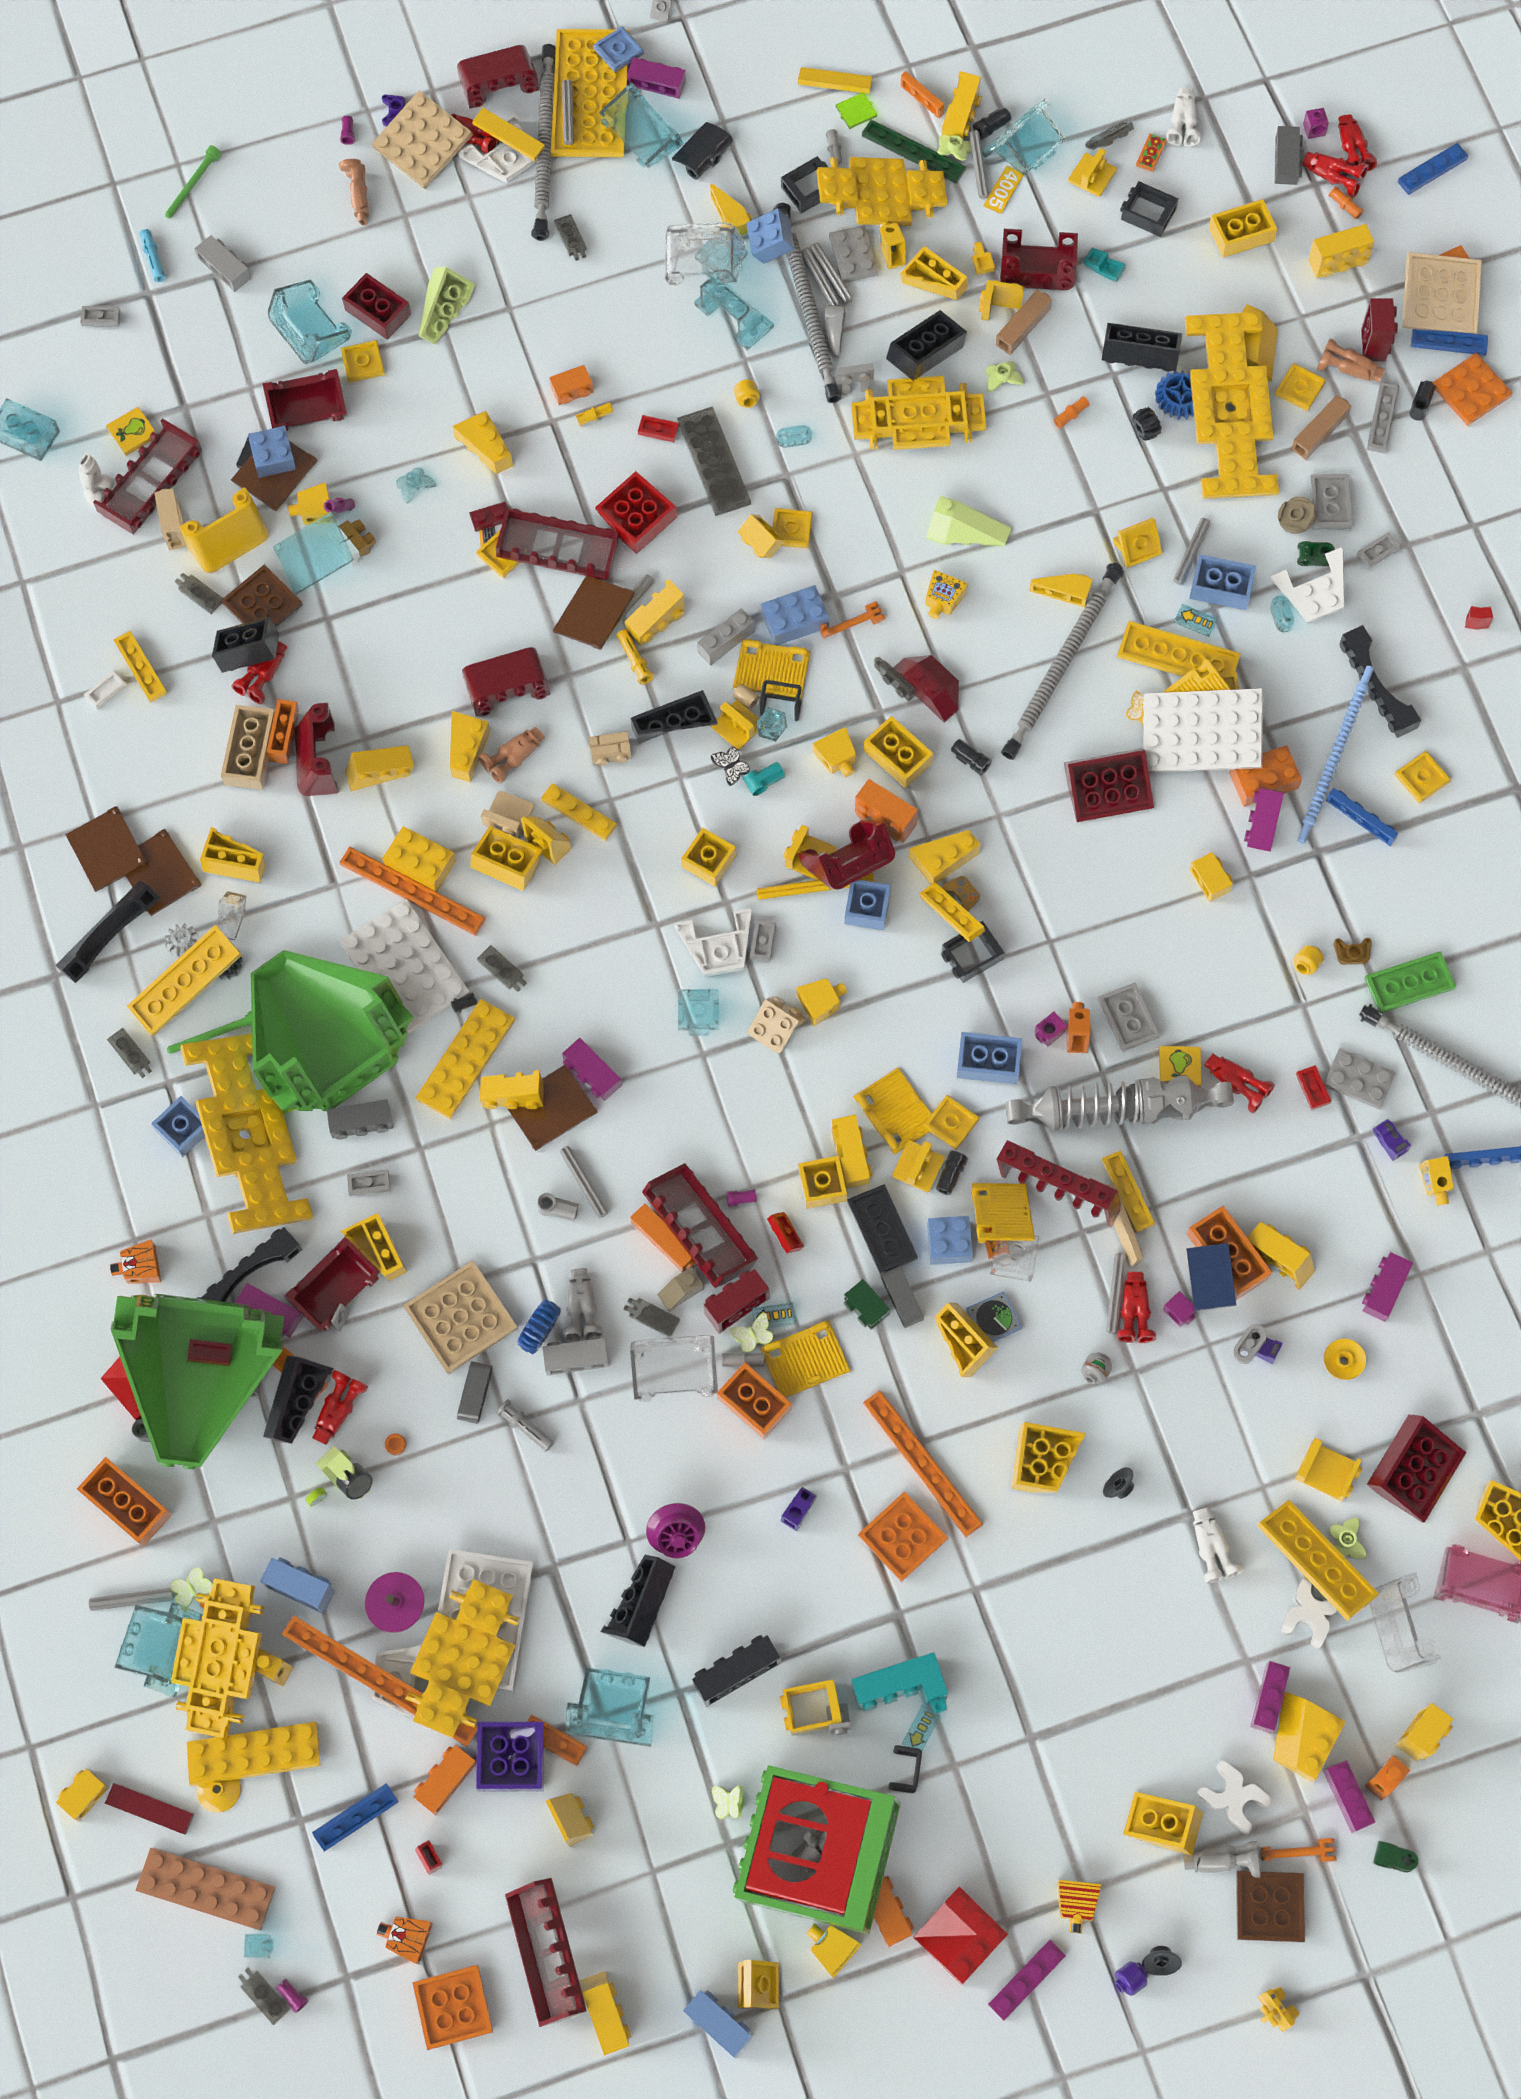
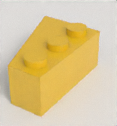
M960 71L958 86L954 88V97L951 105L949 104L942 126V135H957L964 140L965 136L968 137L970 133V122H974L976 116L975 108L979 107L982 96H979L981 77Z
M487 411L452 426L454 438L458 441L460 440L470 452L477 455L479 460L495 474L513 467L511 454Z
M670 579L665 582L667 586L659 594L655 592L652 595L654 599L646 606L641 605L625 621L626 630L640 646L644 643H649L658 632L665 631L670 623L674 620H679L685 613L684 594Z
M452 711L450 770L452 777L467 782L472 781L479 763L478 756L483 752L491 732L488 721Z
M409 745L352 752L345 769L350 791L411 775L414 763Z
M211 826L200 857L203 872L261 883L266 868L263 853L244 843L236 842L231 836H225Z
M539 1070L533 1071V1075L523 1076L522 1072H518L516 1077H505V1074L481 1077L480 1102L482 1107L487 1109H496L497 1107L537 1109L538 1107H543L544 1082Z
M856 1114L832 1119V1136L837 1156L840 1159L846 1189L869 1184L870 1177L873 1174L871 1165L866 1163L868 1153L866 1146L862 1144L861 1138H863L861 1126H858Z
M1260 1221L1248 1235L1247 1239L1267 1265L1271 1263L1281 1270L1279 1274L1282 1277L1288 1275L1296 1282L1295 1287L1299 1290L1314 1274L1315 1270L1311 1252L1305 1246L1295 1244L1288 1235L1283 1236L1278 1233L1272 1225H1266Z
M948 1302L934 1317L944 1340L948 1343L951 1350L950 1354L957 1363L961 1377L971 1378L998 1349L958 1303Z

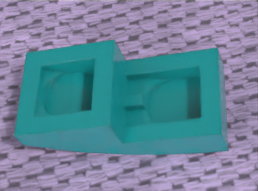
M1091 248L1083 260V264L1115 282L1118 281L1126 269L1124 263L1110 259L1108 253L1095 248Z

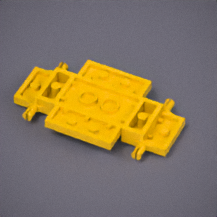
M832 157L830 158V168L818 167L817 169L820 203L835 205L837 215H843L844 208L855 209L856 222L860 225H881L883 222L888 221L890 224L898 223V226H911V210L926 211V217L929 218L930 216L932 218L934 217V207H946L947 205L943 171L927 170L926 160L919 162L920 170H907V173L905 171L904 159L850 157V168L838 167V158L835 157L834 159Z
M944 376L919 377L914 381L910 378L888 379V396L873 397V390L870 389L868 392L867 389L865 390L866 400L851 403L854 440L870 439L871 450L873 448L875 450L878 449L877 439L892 437L893 449L901 450L950 446V433L958 432L964 433L965 443H968V437L969 443L973 441L972 432L986 431L983 393H967L966 383H963V385L962 383L959 384L960 391L945 392Z
M214 1578L209 1595L198 1593L196 1596L201 1597L196 1598L197 1602L205 1603L202 1621L191 1618L182 1619L171 1683L189 1687L187 1702L178 1701L176 1705H179L176 1706V1710L187 1712V1731L219 1738H228L231 1722L239 1724L244 1722L242 1720L244 1719L243 1714L233 1713L235 1697L250 1699L262 1633L244 1629H248L251 1613L262 1615L264 1611L261 1610H265L264 1606L253 1604L256 1586Z
M475 1579L472 1580L465 1594L452 1589L449 1598L460 1602V1611L456 1620L438 1612L435 1613L410 1671V1674L429 1681L426 1690L421 1696L410 1691L406 1696L405 1700L417 1704V1712L412 1722L452 1739L457 1728L462 1723L474 1728L477 1719L465 1715L469 1699L490 1707L516 1646L496 1637L500 1626L505 1621L515 1626L519 1622L520 1617L508 1613L513 1595Z

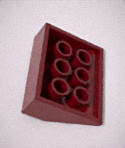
M1139 748L1064 762L1076 822L1154 808L1145 749Z
M1408 1414L1366 1485L1387 1501L1422 1523H1425L1467 1452L1424 1416Z

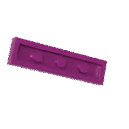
M1049 1940L988 2003L989 2007L1004 2021L1066 1955Z

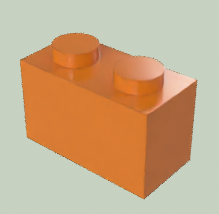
M585 365L549 377L550 387L558 405L568 404L577 398L587 397L594 393L593 384Z

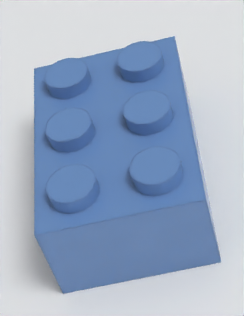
M1199 554L1189 599L1246 610L1256 566Z
M816 585L761 603V615L774 645L778 646L820 631V626L824 623L829 628V616Z
M961 1032L956 1078L1017 1084L1022 1038Z
M281 1557L278 1560L271 1558L260 1582L266 1588L324 1614L335 1593L331 1586L332 1583L321 1575H317L316 1578L313 1577L309 1570L298 1566L297 1569L293 1568L294 1566L290 1564L291 1562Z
M700 1990L683 2012L731 2056L736 2058L751 2040L752 2036L749 2033L752 2030L744 2022L740 2021L738 2024L733 2020L734 2013L725 2005L720 2008L716 2004L718 1999L710 1991L707 1990L704 1993Z

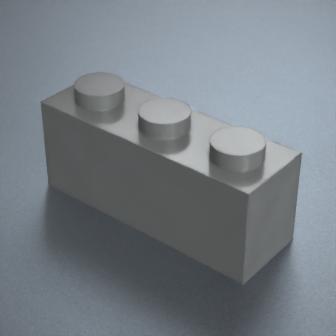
M1277 127L1275 136L1274 184L1297 185L1298 177H1302L1303 167L1299 166V162H1302L1303 150H1300V146L1303 143V135H1300V127Z
M387 1099L327 1109L329 1132L332 1138L338 1140L346 1139L350 1135L365 1136L368 1132L374 1131L384 1133L388 1129L393 1128L390 1105Z

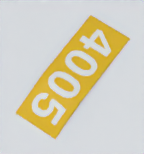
M1006 166L983 206L1002 214L1024 173Z

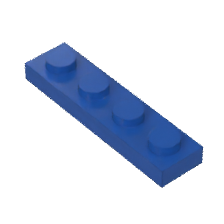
M1456 143L1399 177L1398 183L1410 195L1465 162L1469 155Z
M1412 329L1410 347L1466 354L1477 353L1478 355L1486 356L1488 335Z
M1333 787L1328 794L1326 802L1391 847L1398 835L1394 827L1386 825L1380 821L1377 815L1369 813L1363 809L1360 803L1353 802L1343 791L1336 790Z
M1521 1146L1449 1153L1443 1157L1448 1156L1450 1169H1458L1464 1165L1479 1167L1484 1163L1499 1165L1504 1161L1519 1163L1521 1162Z
M386 1783L313 1831L312 1834L325 1852L399 1803V1801Z

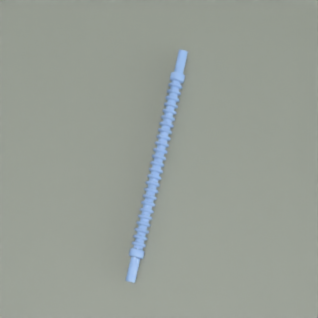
M1366 666L1360 683L1356 685L1355 696L1352 697L1353 701H1350L1351 706H1348L1349 711H1346L1347 716H1344L1345 721H1342L1343 726H1340L1341 731H1338L1339 736H1336L1337 741H1334L1335 746H1332L1333 751H1330L1331 756H1328L1329 761H1326L1327 766H1324L1325 771H1322L1323 776H1320L1321 781L1318 782L1319 786L1316 787L1317 791L1314 792L1315 796L1312 797L1313 801L1310 802L1312 806L1308 807L1310 811L1306 812L1307 816L1303 819L1304 825L1297 840L1299 843L1305 844L1311 826L1315 825V818L1318 817L1316 813L1320 812L1318 808L1322 807L1320 803L1324 802L1322 798L1326 797L1324 793L1328 792L1326 788L1330 787L1328 783L1332 782L1330 778L1334 777L1332 773L1336 772L1334 768L1338 767L1336 763L1340 762L1338 758L1342 757L1340 753L1344 751L1342 748L1346 746L1344 743L1348 741L1346 738L1350 736L1348 733L1352 731L1350 728L1354 726L1352 723H1355L1356 720L1354 718H1357L1356 713H1359L1358 708H1361L1362 698H1365V693L1368 691V682L1374 670L1371 666Z

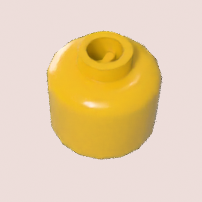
M744 379L735 385V398L741 407L751 408L758 403L760 393L757 384L753 380Z
M1311 945L1303 946L1294 957L1296 970L1304 975L1314 974L1324 961L1321 950Z

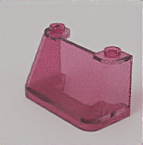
M1452 1544V1547H1447L1444 1551L1433 1598L1440 1601H1445L1446 1598L1455 1603L1459 1601L1499 1613L1501 1617L1507 1614V1621L1518 1624L1521 1621V1563L1513 1565L1466 1551L1465 1547Z

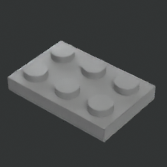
M865 225L829 232V239L838 272L844 283L878 276Z
M1349 474L1310 475L1311 502L1314 504L1317 512L1313 529H1352Z
M1136 983L1098 997L1099 1004L1122 1052L1160 1037Z
M1339 1048L1324 1085L1329 1089L1380 1110L1396 1072Z

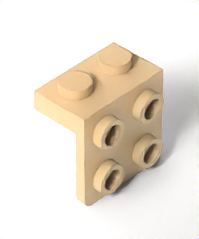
M499 791L489 811L483 809L481 814L482 823L487 828L492 826L519 838L523 831L521 818L523 816H530L534 805L529 801L504 791Z
M772 996L763 1002L748 1029V1034L774 1052L780 1053L783 1051L795 1028L802 1025L806 1017L801 1015L802 1012L797 1008L787 1006L780 997Z

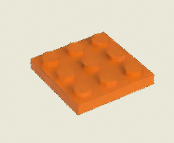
M1477 353L1433 381V384L1436 386L1435 391L1467 426L1509 399L1513 394Z
M905 1491L858 1534V1537L901 1583L948 1540V1537Z
M478 1965L412 1982L427 2050L493 2033Z

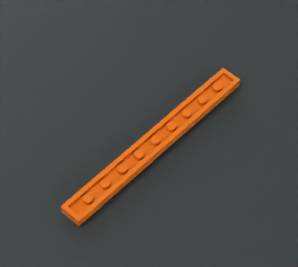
M293 1615L282 1636L415 1716L417 1704L405 1700L409 1691L420 1696L423 1693ZM462 1723L457 1728L453 1739L468 1747L478 1727L474 1726L473 1728Z

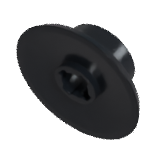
M1125 1467L1113 1473L1103 1487V1495L1108 1498L1118 1497L1119 1499L1127 1497L1134 1488L1132 1469Z
M1156 1946L1144 1957L1142 1965L1147 1973L1151 1975L1166 1976L1177 1972L1182 1966V1961L1169 1947Z

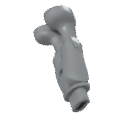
M587 1268L572 1269L571 1278H569L568 1307L566 1309L569 1317H571V1325L564 1329V1338L582 1339L581 1313H583L585 1320L584 1337L588 1339L592 1336H601L602 1327L595 1324L593 1318L597 1306L594 1303L591 1278L588 1276Z
M1251 1841L1236 1847L1225 1845L1193 1851L1192 1856L1184 1855L1185 1870L1195 1869V1873L1198 1870L1205 1873L1231 1871L1236 1866H1245L1249 1868L1254 1878H1260L1257 1841Z

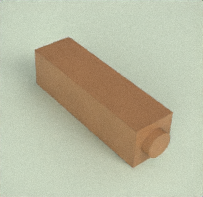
M1037 289L996 335V346L1011 355L1049 312L1052 298L1047 293Z
M1336 395L1294 439L1291 450L1307 460L1346 419L1352 405L1346 399Z

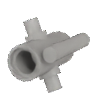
M819 1830L814 1834L807 1832L804 1835L806 1841L791 1854L796 1858L819 1863L827 1833ZM804 1867L808 1873L812 1870L811 1868Z

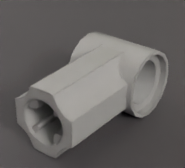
M550 1193L540 1195L537 1202L538 1210L544 1216L551 1215L572 1222L576 1219L579 1208L577 1203L556 1198ZM544 1201H550L552 1206L544 1208L541 1204Z

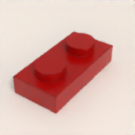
M642 415L638 435L674 443L679 423Z
M1316 1065L1296 1072L1311 1111L1331 1104L1332 1101Z
M785 1212L772 1214L767 1218L771 1229L776 1234L786 1254L800 1251L805 1247Z

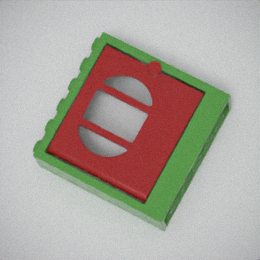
M768 1765L767 1770H764L761 1776L762 1790L757 1793L755 1805H758L756 1814H752L750 1819V1827L752 1829L750 1836H747L745 1839L744 1849H746V1853L739 1863L738 1870L741 1872L739 1880H736L733 1886L734 1898L743 1903L870 1935L901 1802L892 1795ZM779 1777L785 1778V1779H789V1780H793V1781H797V1782H801V1783H805V1784H809V1785H804V1784H800V1783H796V1782H792V1781L780 1779ZM829 1789H830V1790H834V1791H838V1792H842V1793H846V1794H850V1795H854V1796H858V1797H862V1798H857V1797H853V1796H849V1795H845V1794H841V1793L829 1791ZM809 1802L818 1806L824 1812L828 1824L808 1821L784 1815L780 1812L792 1803ZM777 1821L826 1832L827 1835L820 1862L816 1863L770 1851ZM771 1858L815 1869L816 1873L801 1882L785 1881L773 1872L768 1860ZM750 1891L842 1914L844 1917L750 1893Z

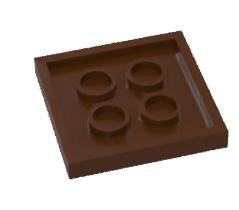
M265 564L221 599V603L242 624L270 617L275 627L303 606L302 601Z
M1236 1871L1237 1940L1305 1942L1304 1873L1260 1872V1878H1254L1250 1871Z

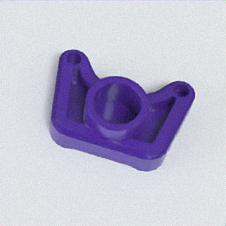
M386 94L382 96V102L389 107L388 114L382 119L383 126L387 127L406 106L403 96Z

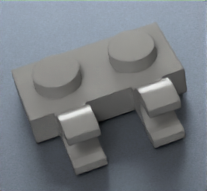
M873 363L835 368L836 385L841 384L842 394L850 393V383L859 382L861 384V392L867 389L869 391L868 381L874 379Z

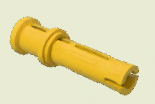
M625 629L619 631L616 637L631 662V670L638 676L639 684L644 685L651 682L655 676L653 672H650L646 659L641 658L628 631Z

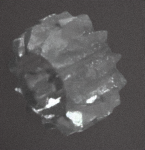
M185 923L181 928L176 924L175 930L169 928L170 935H165V939L168 941L165 944L167 949H170L169 951L172 955L177 953L178 957H181L199 938L194 927L188 928Z

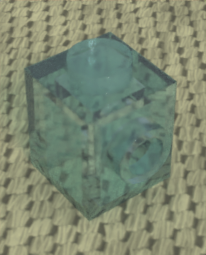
M768 707L757 721L759 737L776 742L787 728L785 712Z
M245 1934V1958H270L274 1950V1940L271 1939V1935Z

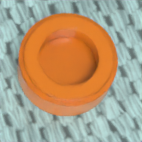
M394 1433L386 1438L385 1448L389 1454L397 1456L405 1451L406 1441L402 1435Z

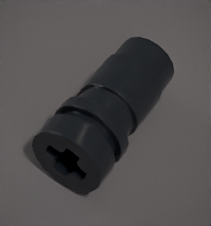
M1006 108L997 109L990 113L987 118H982L974 123L973 131L978 130L980 132V139L983 140L992 135L993 131L998 130L1011 121V114Z
M958 739L951 747V752L956 755V758L965 765L969 764L970 768L980 776L989 769L992 763L990 758L982 752H977L976 749L961 739Z
M953 1150L949 1152L944 1163L946 1166L936 1186L937 1191L945 1195H951L960 1177V1172L964 1171V1166L968 1162L967 1156Z

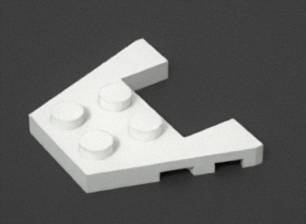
M516 114L505 120L523 131ZM472 143L459 152L461 159L505 183H508L535 164L533 160L505 143H501L484 156Z
M1342 547L1325 554L1332 572L1307 583L1293 587L1287 570L1270 576L1271 580L1307 623L1345 609L1344 552Z
M751 908L733 911L737 931L696 938L692 920L675 923V929L704 977L744 970L752 915Z
M421 1645L377 1653L375 1665L414 1688L416 1676L410 1674V1671ZM371 1690V1699L414 1719L413 1714Z

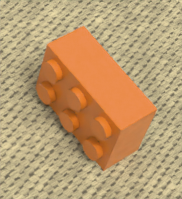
M1287 745L1263 753L1262 768L1230 769L1229 771L1244 807L1254 804V792L1259 791V787L1288 793L1299 789L1302 781Z
M870 779L867 780L855 796L856 815L862 820L884 822L889 836L895 841L904 843L917 826L918 809Z
M745 1362L717 1392V1399L762 1439H765L792 1410V1403Z

